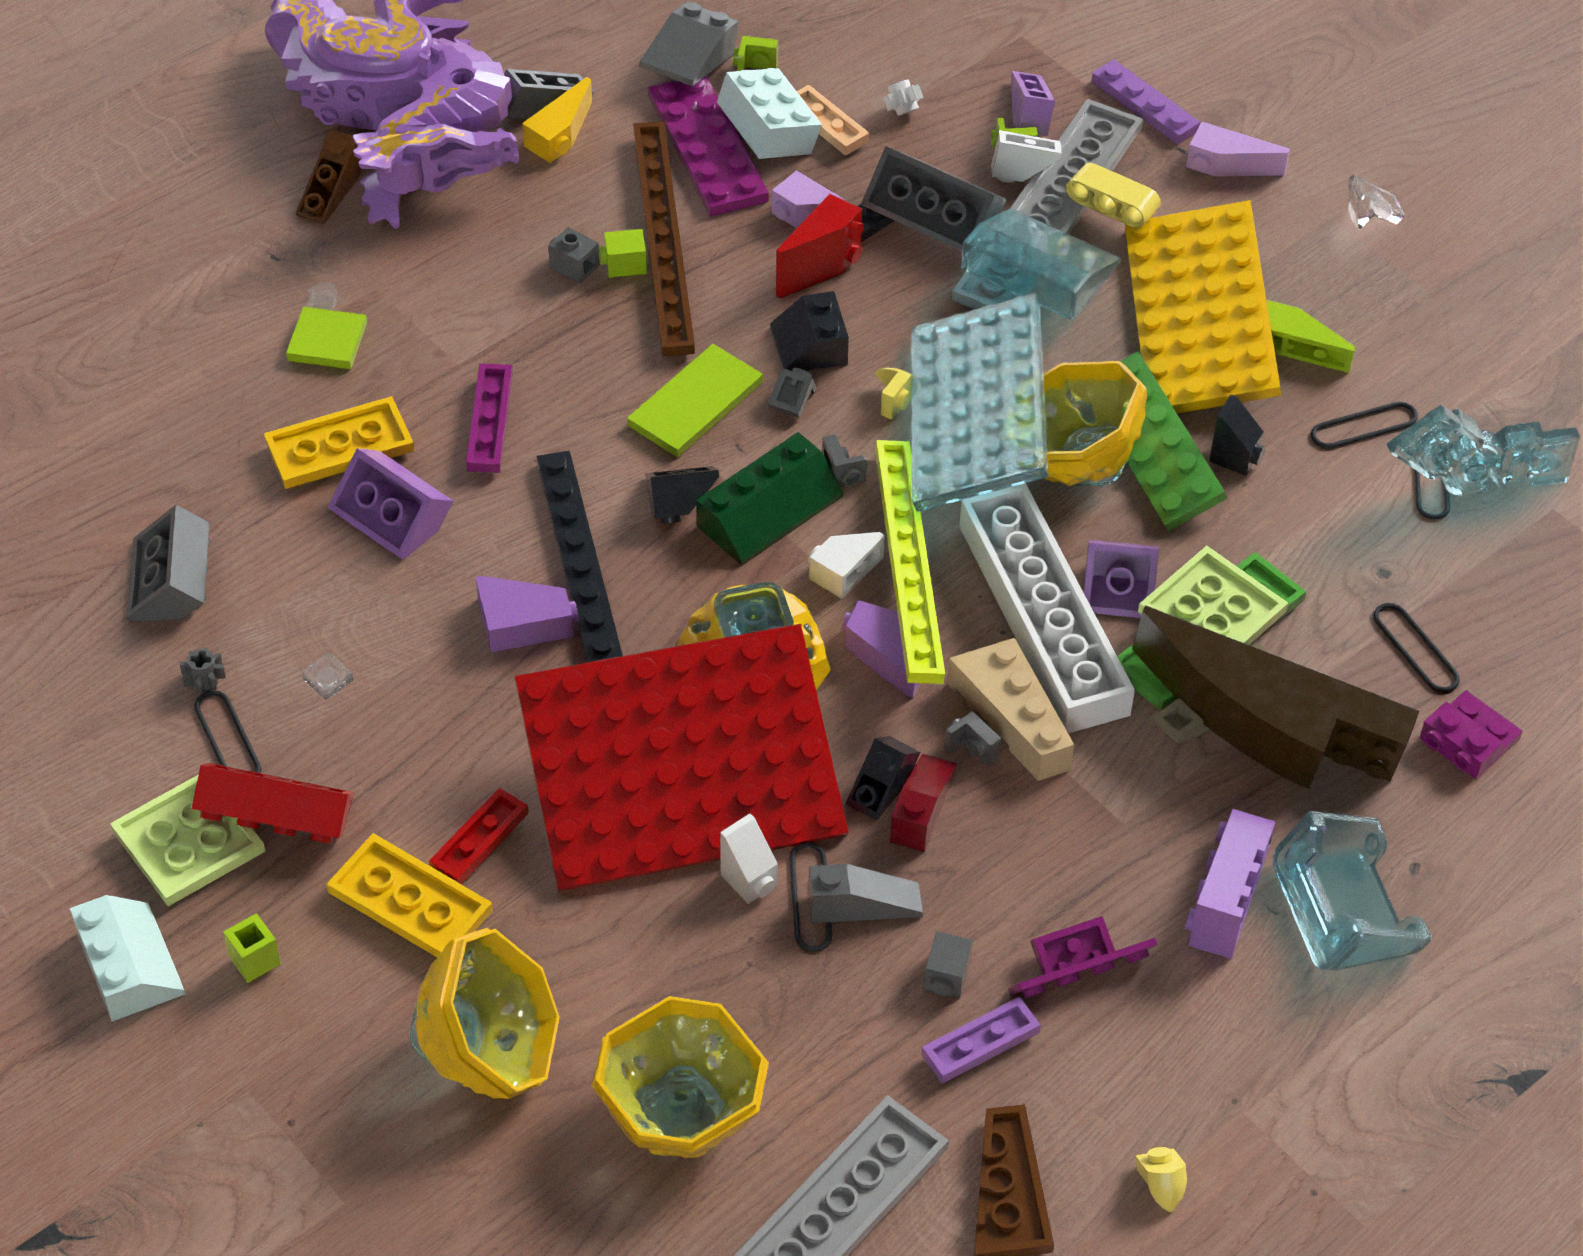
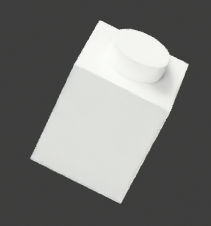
M999 130L991 164L992 177H997L998 180L1006 183H1013L1014 181L1024 182L1061 158L1060 141Z
M880 532L830 536L821 546H816L809 555V579L843 599L884 558L885 535Z
M748 814L720 832L721 876L747 904L758 897L763 898L769 895L777 886L778 863L755 818Z

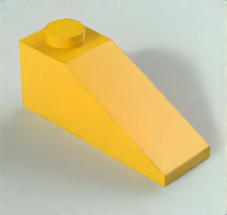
M584 78L522 123L523 144L525 148L549 163L565 155L572 148L592 104L590 78Z

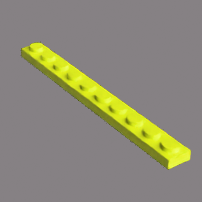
M876 440L875 456L907 683L943 684L945 668L910 442Z

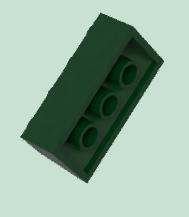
M797 432L696 499V527L740 565H744L842 498L843 491L821 450Z

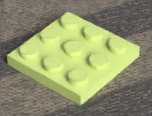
M1206 545L1140 602L1138 612L1142 615L1146 605L1250 645L1287 612L1288 602Z
M198 775L110 823L113 834L168 907L265 852L264 843L252 828L236 825L237 818L223 816L222 822L200 818L201 811L191 809Z

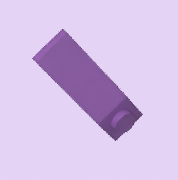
M1012 71V111L1015 128L1036 127L1038 135L1048 136L1055 100L1041 75Z

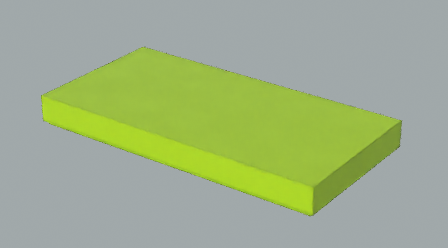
M712 344L627 417V426L674 456L679 457L763 383V374L715 344Z

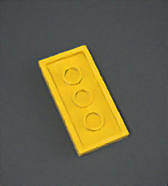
M392 396L264 433L266 446L285 489L345 472L357 448L381 451L389 458L414 451V442Z
M374 833L326 884L329 894L437 958L450 941L475 932L493 912L492 902Z

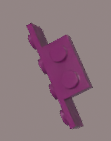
M1100 916L1030 940L1042 976L1018 983L1008 988L1010 996L1022 992L1024 999L1046 991L1044 984L1057 980L1059 987L1081 980L1079 972L1092 969L1093 974L1096 975L1114 969L1113 961L1126 957L1129 964L1149 957L1148 949L1158 945L1156 938H1152L1115 951L1104 918Z

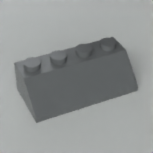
M885 146L860 205L971 255L994 229L1007 199L904 152Z

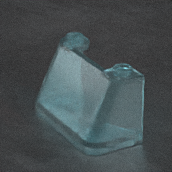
M1308 811L1275 849L1273 856L1275 872L1311 958L1320 970L1338 971L1417 954L1433 940L1423 919L1418 916H1406L1399 921L1375 867L1385 854L1388 844L1385 832L1378 818Z

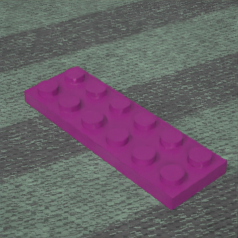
M707 76L694 86L674 80L648 87V97L660 121H664L665 130L710 217L769 202V192L733 124L718 105V96Z

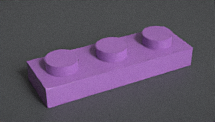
M1018 997L922 1047L921 1055L943 1084L1039 1034L1041 1025L1022 999Z

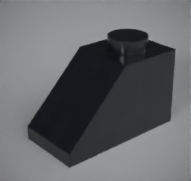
M1234 395L1229 396L1217 416L1209 461L1247 476L1253 464L1258 466L1263 458L1265 447L1261 443L1264 431L1241 401Z

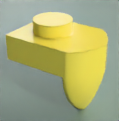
M882 368L875 371V375L886 386L881 395L880 415L892 420L900 409L905 410L908 406L916 379L914 375L901 369Z
M1156 1147L1150 1149L1146 1154L1136 1155L1137 1171L1148 1184L1151 1195L1163 1209L1172 1213L1179 1205L1186 1190L1187 1173L1185 1162L1174 1148Z

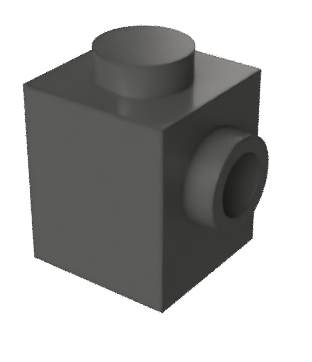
M567 227L559 236H555L548 245L550 268L579 284L600 266L599 243L570 227Z

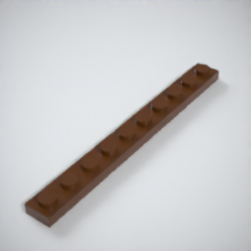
M664 121L633 123L662 357L695 354L694 335Z

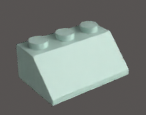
M105 895L70 908L78 938L112 1022L185 995V990L149 903Z

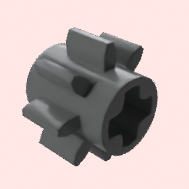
M208 648L189 651L187 662H180L184 686L189 687L192 685L198 690V693L212 689L216 690L219 679L226 678L221 654L213 655Z

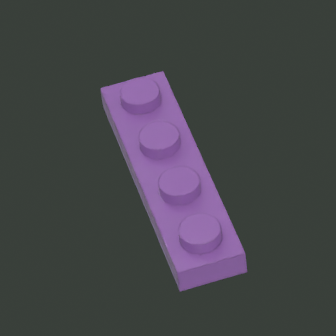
M1113 59L1092 72L1091 82L1177 145L1194 135L1198 130L1200 121Z

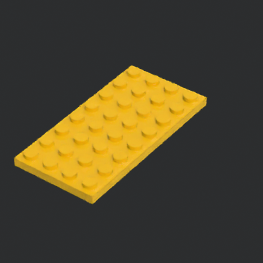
M1251 200L1152 217L1141 228H1134L1125 224L1141 356L1176 413L1224 406L1230 395L1236 396L1241 403L1282 396Z

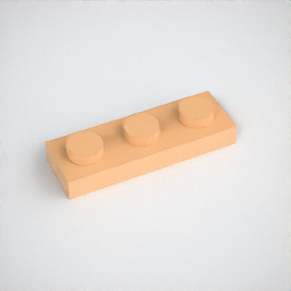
M810 85L797 91L821 122L822 126L819 135L845 156L869 142V132Z

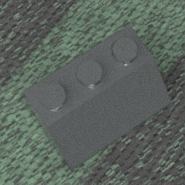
M175 505L133 538L126 619L130 621L182 620L203 605L206 599L207 550L210 543L208 538V521Z

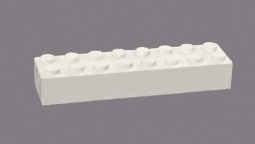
M1026 483L962 500L959 527L1023 654L1066 731L1072 733L1131 716L1135 689Z

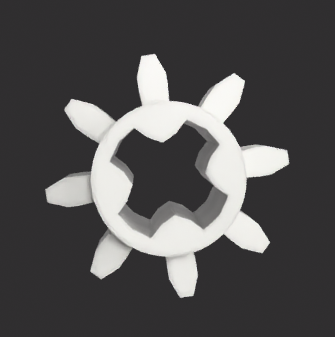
M909 79L887 87L889 94L883 97L887 111L895 110L897 116H901L919 109L917 101L923 98L919 84L911 86Z

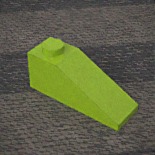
M1270 300L1267 301L1275 354L1350 373L1355 352L1354 345L1302 309Z

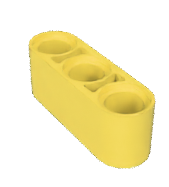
M1094 163L1083 165L1066 185V192L1073 201L1134 228H1141L1161 205V199L1153 189Z

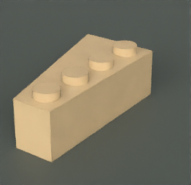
M1015 638L949 658L947 685L954 692L958 691L966 699V705L974 713L978 712L986 720L988 726L1009 745V751L1037 781L1071 771L1074 743Z

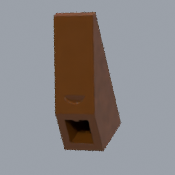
M330 129L295 214L297 216L325 224L358 180L362 168L359 167L361 159L355 157L353 150L358 147L353 141V135Z

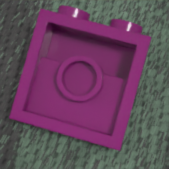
M1465 690L1451 704L1447 701L1443 703L1424 721L1419 738L1430 749L1439 752L1453 762L1459 770L1468 773L1477 780L1520 740L1523 730Z

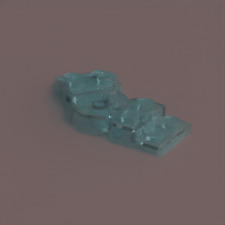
M1440 405L1428 412L1426 416L1412 426L1403 430L1398 436L1389 441L1387 446L1390 454L1429 479L1441 477L1447 491L1463 496L1478 494L1488 490V483L1491 481L1496 482L1497 487L1501 490L1567 482L1580 435L1576 427L1543 431L1539 422L1505 426L1494 434L1490 431L1479 430L1477 422L1458 408L1450 411L1443 405Z

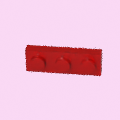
M499 787L429 860V866L462 884L529 814L528 805Z

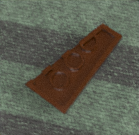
M1022 1104L987 1108L974 1256H1030L1053 1253L1054 1241L1026 1106Z

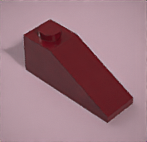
M926 754L920 756L902 788L892 814L891 843L923 852L926 851L957 763Z

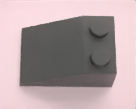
M685 2L670 14L641 58L639 67L694 86L733 55L739 21L729 18L723 12H713L704 9L698 3Z

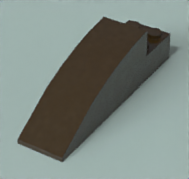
M1146 605L1142 612L1132 650L1176 699L1180 698L1204 720L1203 724L1246 756L1307 789L1310 788L1322 756L1331 758L1338 764L1349 765L1362 770L1371 777L1382 778L1391 782L1420 712L1409 706Z

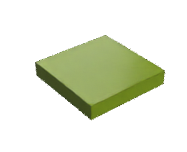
M303 306L286 352L287 361L352 369L367 326V315Z

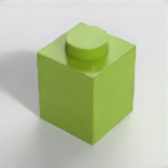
M642 229L604 232L605 245L599 246L600 264L607 265L609 278L647 274L646 248Z
M257 913L223 931L228 956L247 983L281 965L276 939Z

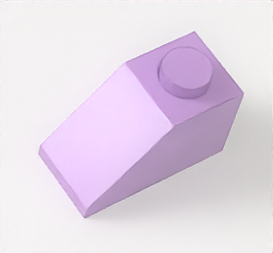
M796 170L772 190V214L797 228L829 194L841 199L843 198Z

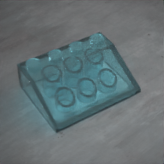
M1010 208L980 222L963 241L961 269L1073 321L1121 263V258Z

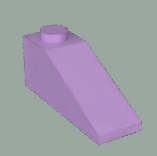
M1201 122L1189 144L1186 168L1214 177L1284 176L1290 149Z

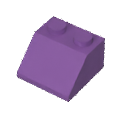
M1088 540L1083 593L1094 613L1141 618L1142 615L1138 612L1139 603L1155 590L1159 556L1158 546Z

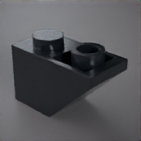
M891 736L875 738L845 804L875 820H879L902 791L921 752Z

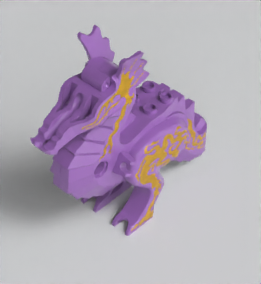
M273 0L271 4L272 13L265 25V36L269 45L281 58L283 67L289 68L285 81L287 89L301 92L302 107L313 109L315 117L319 118L324 124L333 125L337 123L353 128L376 130L373 133L353 135V141L358 146L353 150L355 157L361 159L359 167L362 169H376V171L368 174L360 181L361 187L365 188L361 199L362 205L370 207L368 214V223L370 225L378 220L385 219L394 229H397L400 226L399 202L401 194L407 195L408 192L418 189L442 192L462 177L489 172L497 166H503L508 161L515 164L518 163L517 139L511 132H505L501 128H498L497 132H486L501 125V120L508 116L507 106L512 100L510 78L504 76L501 63L494 62L484 51H477L470 46L471 40L455 38L456 35L469 27V21L419 16L441 4L458 3L463 0H375L376 18L346 15L343 9L338 8L333 0Z

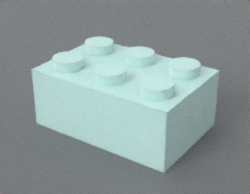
M779 68L726 72L717 103L759 159L812 154L822 124Z

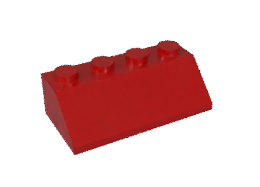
M207 763L200 765L191 809L201 811L200 818L222 822V817L228 816L237 818L236 825L258 829L259 824L263 823L273 825L274 833L295 836L296 830L311 833L310 840L332 844L333 838L339 839L343 836L354 792Z

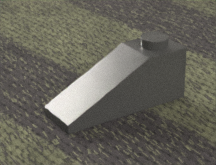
M506 69L504 76L510 78L512 100L507 106L508 116L506 117L510 119H529L582 81L583 78L580 74Z
M849 864L809 866L807 897L811 923L923 917L918 882Z

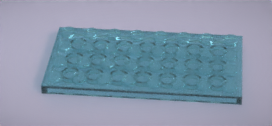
M1036 293L1018 296L1012 300L994 305H986L980 309L962 314H954L948 318L912 327V375H914L912 380V503L916 511L1048 477L1040 302Z

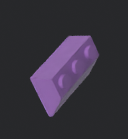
M357 448L327 508L399 558L405 559L439 531L453 500L381 451Z

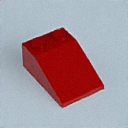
M829 194L776 250L777 297L783 298L844 273L851 264L857 263L863 250L862 246H860L864 227L862 223V208Z

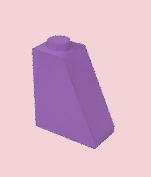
M486 576L475 577L477 599L491 652L574 637L573 623L579 621L575 601L569 602L565 588Z
M858 600L853 612H847L842 623L841 632L846 633L845 648L905 696L913 698L920 683H907L898 612Z

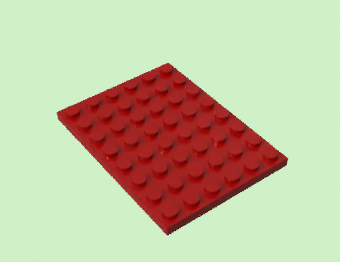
M801 624L515 676V684L558 892L720 861V832L748 814L755 818L771 850L843 837L849 833Z

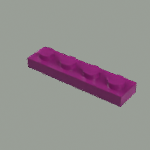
M479 363L466 459L468 472L501 473L513 378L512 365Z

